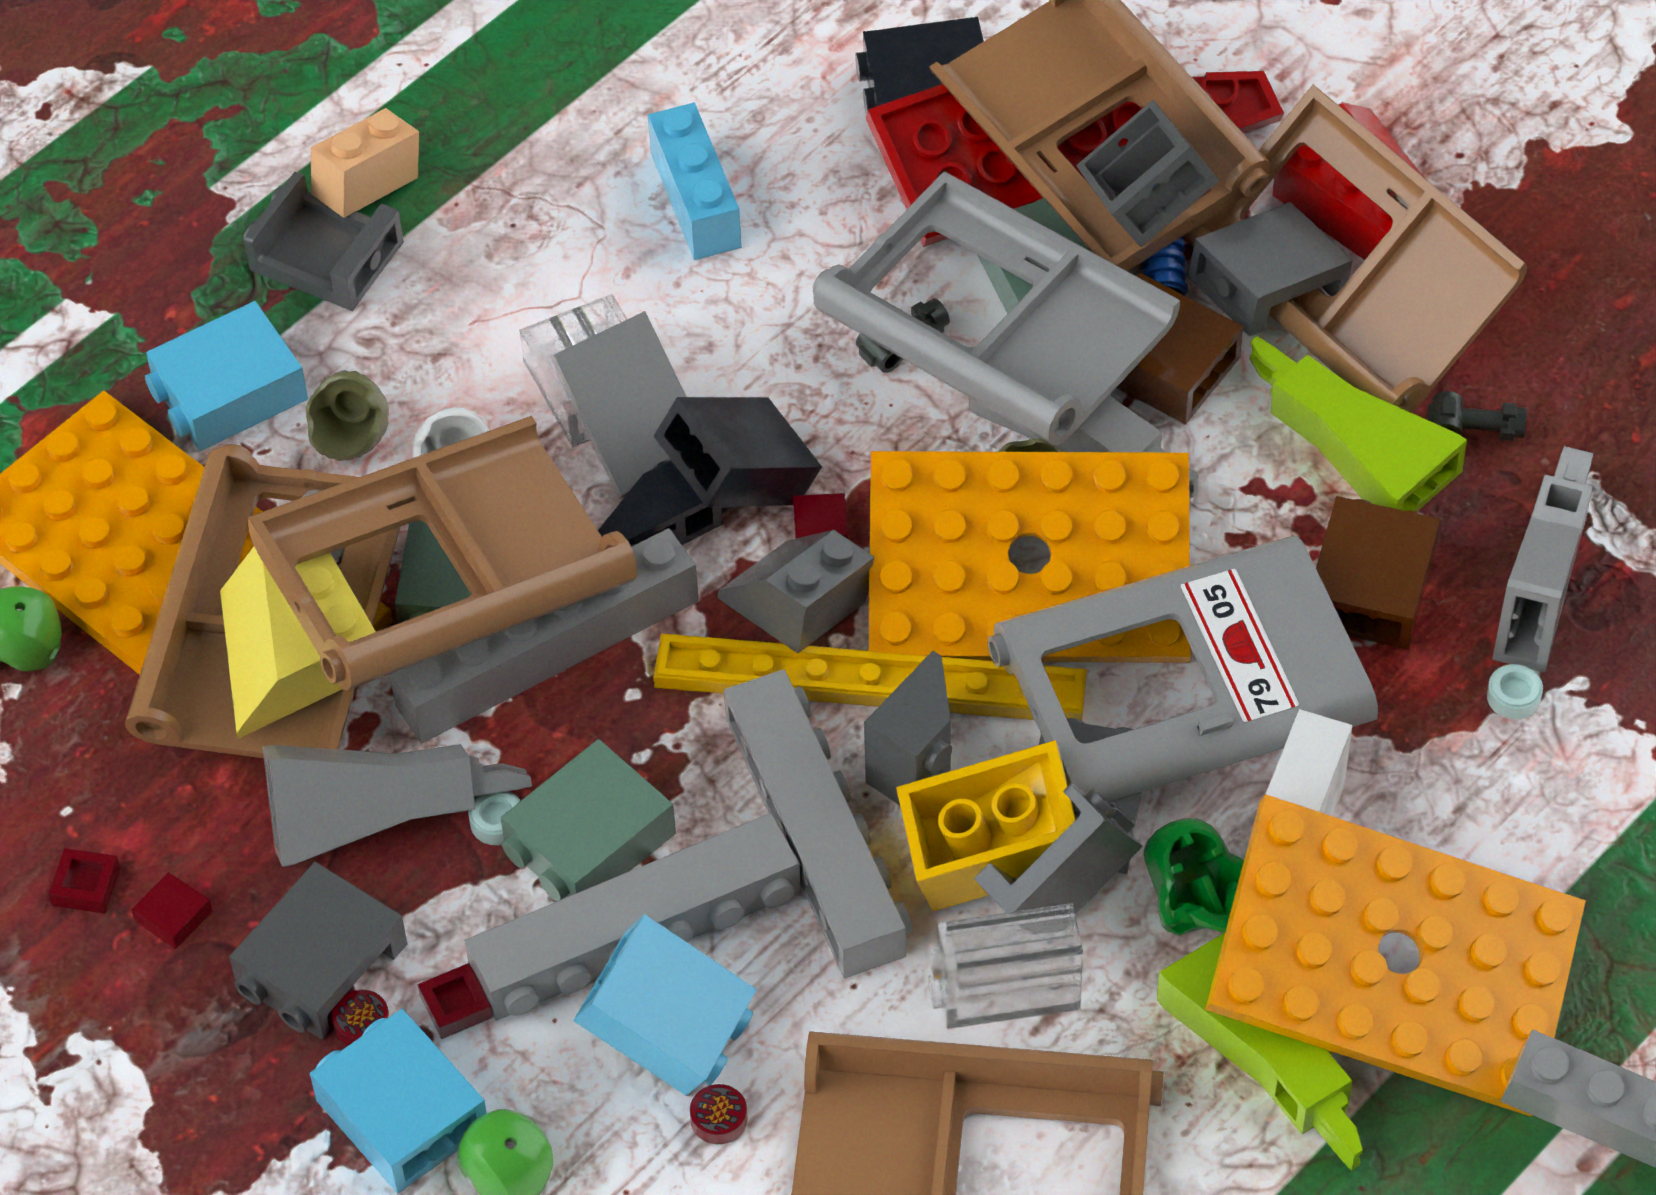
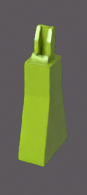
M1256 336L1251 340L1252 354H1250L1249 360L1259 377L1272 385L1270 389V395L1272 396L1270 413L1316 446L1363 500L1403 511H1418L1462 473L1467 440L1461 435L1353 387L1308 354L1296 363L1262 338Z
M1225 932L1159 971L1157 1001L1167 1012L1261 1084L1301 1134L1315 1128L1351 1171L1360 1166L1359 1155L1363 1152L1356 1126L1346 1115L1352 1080L1326 1049L1205 1010Z

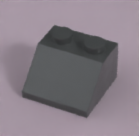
M835 530L788 540L718 590L717 598L793 651L799 653L866 603L869 587V569L873 566L874 556Z
M932 651L864 721L866 783L898 805L900 803L896 787L951 771V719L942 656L935 651Z

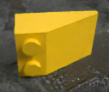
M1056 740L896 787L916 880L933 912L989 895L974 879L989 863H992L1012 877L1018 878L1076 820L1072 801L1063 792L1068 787Z

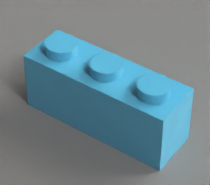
M695 102L648 114L651 155L693 259L698 260L742 248L740 210Z

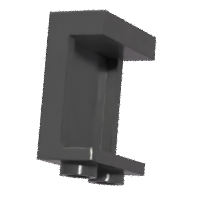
M294 172L284 186H279L275 190L269 206L258 220H253L249 224L243 239L251 271L350 311L356 308L404 243L399 210L381 203L371 217L354 212L343 218L309 193L305 175Z
M1288 202L1196 238L1188 278L1233 321L1243 325V331L1250 337L1266 330L1270 308L1320 287L1330 296L1336 295L1349 280L1353 260L1291 202Z
M1071 783L1063 791L1080 809V816L1018 879L992 863H989L974 878L1011 919L1048 941L1143 847L1129 832L1136 825L1135 822L1113 801L1110 803L1095 788H1092L1086 794Z
M314 862L229 958L235 977L234 985L244 998L256 1005L264 1002L278 1011L281 1019L295 1031L303 1033L305 1030H308L315 1036L323 1039L330 1031L327 1019L329 1012L379 955L383 953L394 960L408 943L402 915L317 862Z

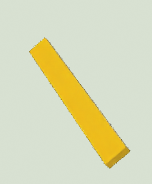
M661 633L653 678L654 688L724 694V689L785 669L793 688L801 686L808 701L879 707L927 656L807 646L801 652L796 653L783 643ZM942 657L950 713L1034 720L1015 674H1008L1004 667L997 668L993 661ZM1043 665L1066 718H1075L1082 721L1087 669Z

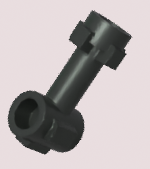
M936 298L924 304L920 301L911 307V315L941 333L944 332V327L950 323L946 308ZM858 335L856 346L859 348V355L870 367L877 366L883 373H888L897 368L903 359L863 335Z
M1443 391L1434 395L1432 404H1428L1427 420L1461 436L1462 429L1499 431L1500 440L1514 441V438L1524 439L1527 408L1517 407L1516 403L1505 402L1502 404L1501 411L1463 408V398L1459 394Z

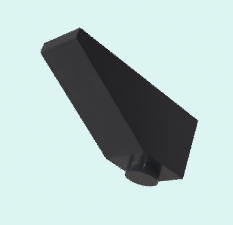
M668 459L658 463L652 470L643 473L599 528L598 532L603 537L605 534L618 531L623 534L632 547L669 528L680 544L684 545L723 525L722 507H706L672 460Z

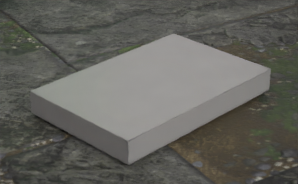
M646 311L550 356L618 497L628 493L643 473L652 470L658 463L670 459L654 438V434L675 399L687 396Z

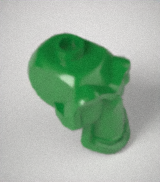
M1183 818L1169 822L1153 833L1145 843L1143 851L1146 867L1158 897V913L1162 927L1167 932L1179 936L1205 928L1226 932L1244 860L1229 852L1220 834L1207 822L1198 818Z

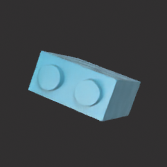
M256 301L146 352L151 372L145 375L149 391L157 403L165 400L170 408L168 409V415L176 432L180 437L188 435L199 452L308 400L302 366Z
M644 914L623 934L573 1021L687 1096L703 1082L708 1086L711 1085L720 1075L728 1060V1057L722 1054V1051L729 1038L735 1041L750 1022L753 1012L747 1006L757 989Z
M403 1008L389 1018H381L373 1022L364 1031L362 1037L342 1051L336 1050L326 1055L319 1062L316 1069L310 1072L316 1101L397 1194L457 1152L460 1140L469 1125L477 1118L487 1114L485 1100Z

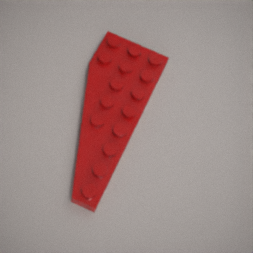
M1264 71L1206 72L1204 76L1192 77L1244 134L1279 122L1284 115V111ZM943 84L867 110L865 119L906 210L944 171L1012 209L1034 203L1043 198ZM1126 102L1060 143L1057 148L1084 178L1076 165L1142 108L1134 102ZM1122 138L1118 142V146H1125L1128 139ZM929 232L920 241L923 247L948 238L938 232Z

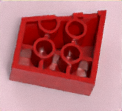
M1344 102L1339 104L1349 115L1421 174L1370 108ZM1308 145L1299 147L1274 177L1272 196L1284 204L1291 202L1319 229L1363 260L1369 256L1392 227L1393 220L1388 213Z

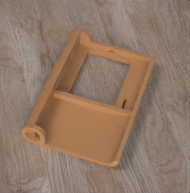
M1049 0V2L950 63L940 65L936 62L929 66L932 73L1083 244L1094 254L1126 271H1129L1241 198L1255 196L1264 189L1269 181L1268 174L1271 165L1267 158L1121 0ZM1154 100L1183 133L1220 181L1213 186L1209 193L1196 200L1143 247H1140L1111 215L1089 183L1057 147L1060 143L1126 102H1134L1141 108H1144L1149 102Z
M1312 84L1259 149L1271 165L1268 174L1269 181L1264 189L1296 150L1303 145H1308L1388 213L1393 220V224L1389 232L1336 295L1327 296L1317 288L1271 307L1269 316L1347 383L1413 413L1516 291L1526 275L1527 265L1318 87ZM1264 189L1255 196L1241 198L1185 234L1183 239L1194 248L1196 238L1244 220L1246 211Z
M532 416L248 517V528L252 543L320 655L321 668L331 684L337 683L343 690L353 689L635 580L637 577V564L629 542L618 531L610 532L603 535V537L600 535L542 446L537 434V423ZM415 521L426 523L470 591L471 596L348 642L342 635H336L295 566Z
M226 444L223 447L210 451L127 714L125 727L129 733L138 739L153 744L264 758L262 746L268 745L325 749L339 748L355 688L350 690L342 689L238 739L220 590L237 569L249 530L248 517L253 515L258 501L263 498L294 501L302 498L308 490L322 491L359 477L323 473L310 469L299 470L259 465L248 449L236 444ZM400 527L346 546L339 568L372 626Z
M809 1031L804 1073L805 1094L791 1195H956L963 1122L966 1116L974 1113L1118 1126L1124 1132L1120 1195H1143L1150 1105L1161 1106L1164 1072L1152 1071L1153 1060Z

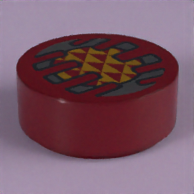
M362 989L345 994L332 1011L335 1033L338 1039L347 1046L362 1037L364 1031L373 1022L381 1018L390 1017L385 1000L376 992Z
M714 1084L704 1087L695 1094L691 1101L690 1122L692 1129L700 1139L707 1143L726 1144L732 1142L744 1132L747 1126L746 1101L737 1089L729 1085Z

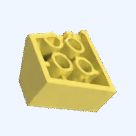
M253 546L220 590L238 739L342 690L337 683L331 684L325 677L320 664V655ZM331 553L321 555L295 566L336 635H342L348 642L376 632Z

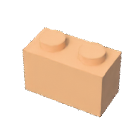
M385 108L312 146L311 195L345 218L418 178L419 131Z

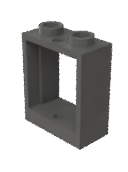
M1154 100L1149 102L1076 165L1111 215L1140 247H1143L1220 181L1183 133ZM1122 138H1127L1128 141L1125 146H1118V142Z

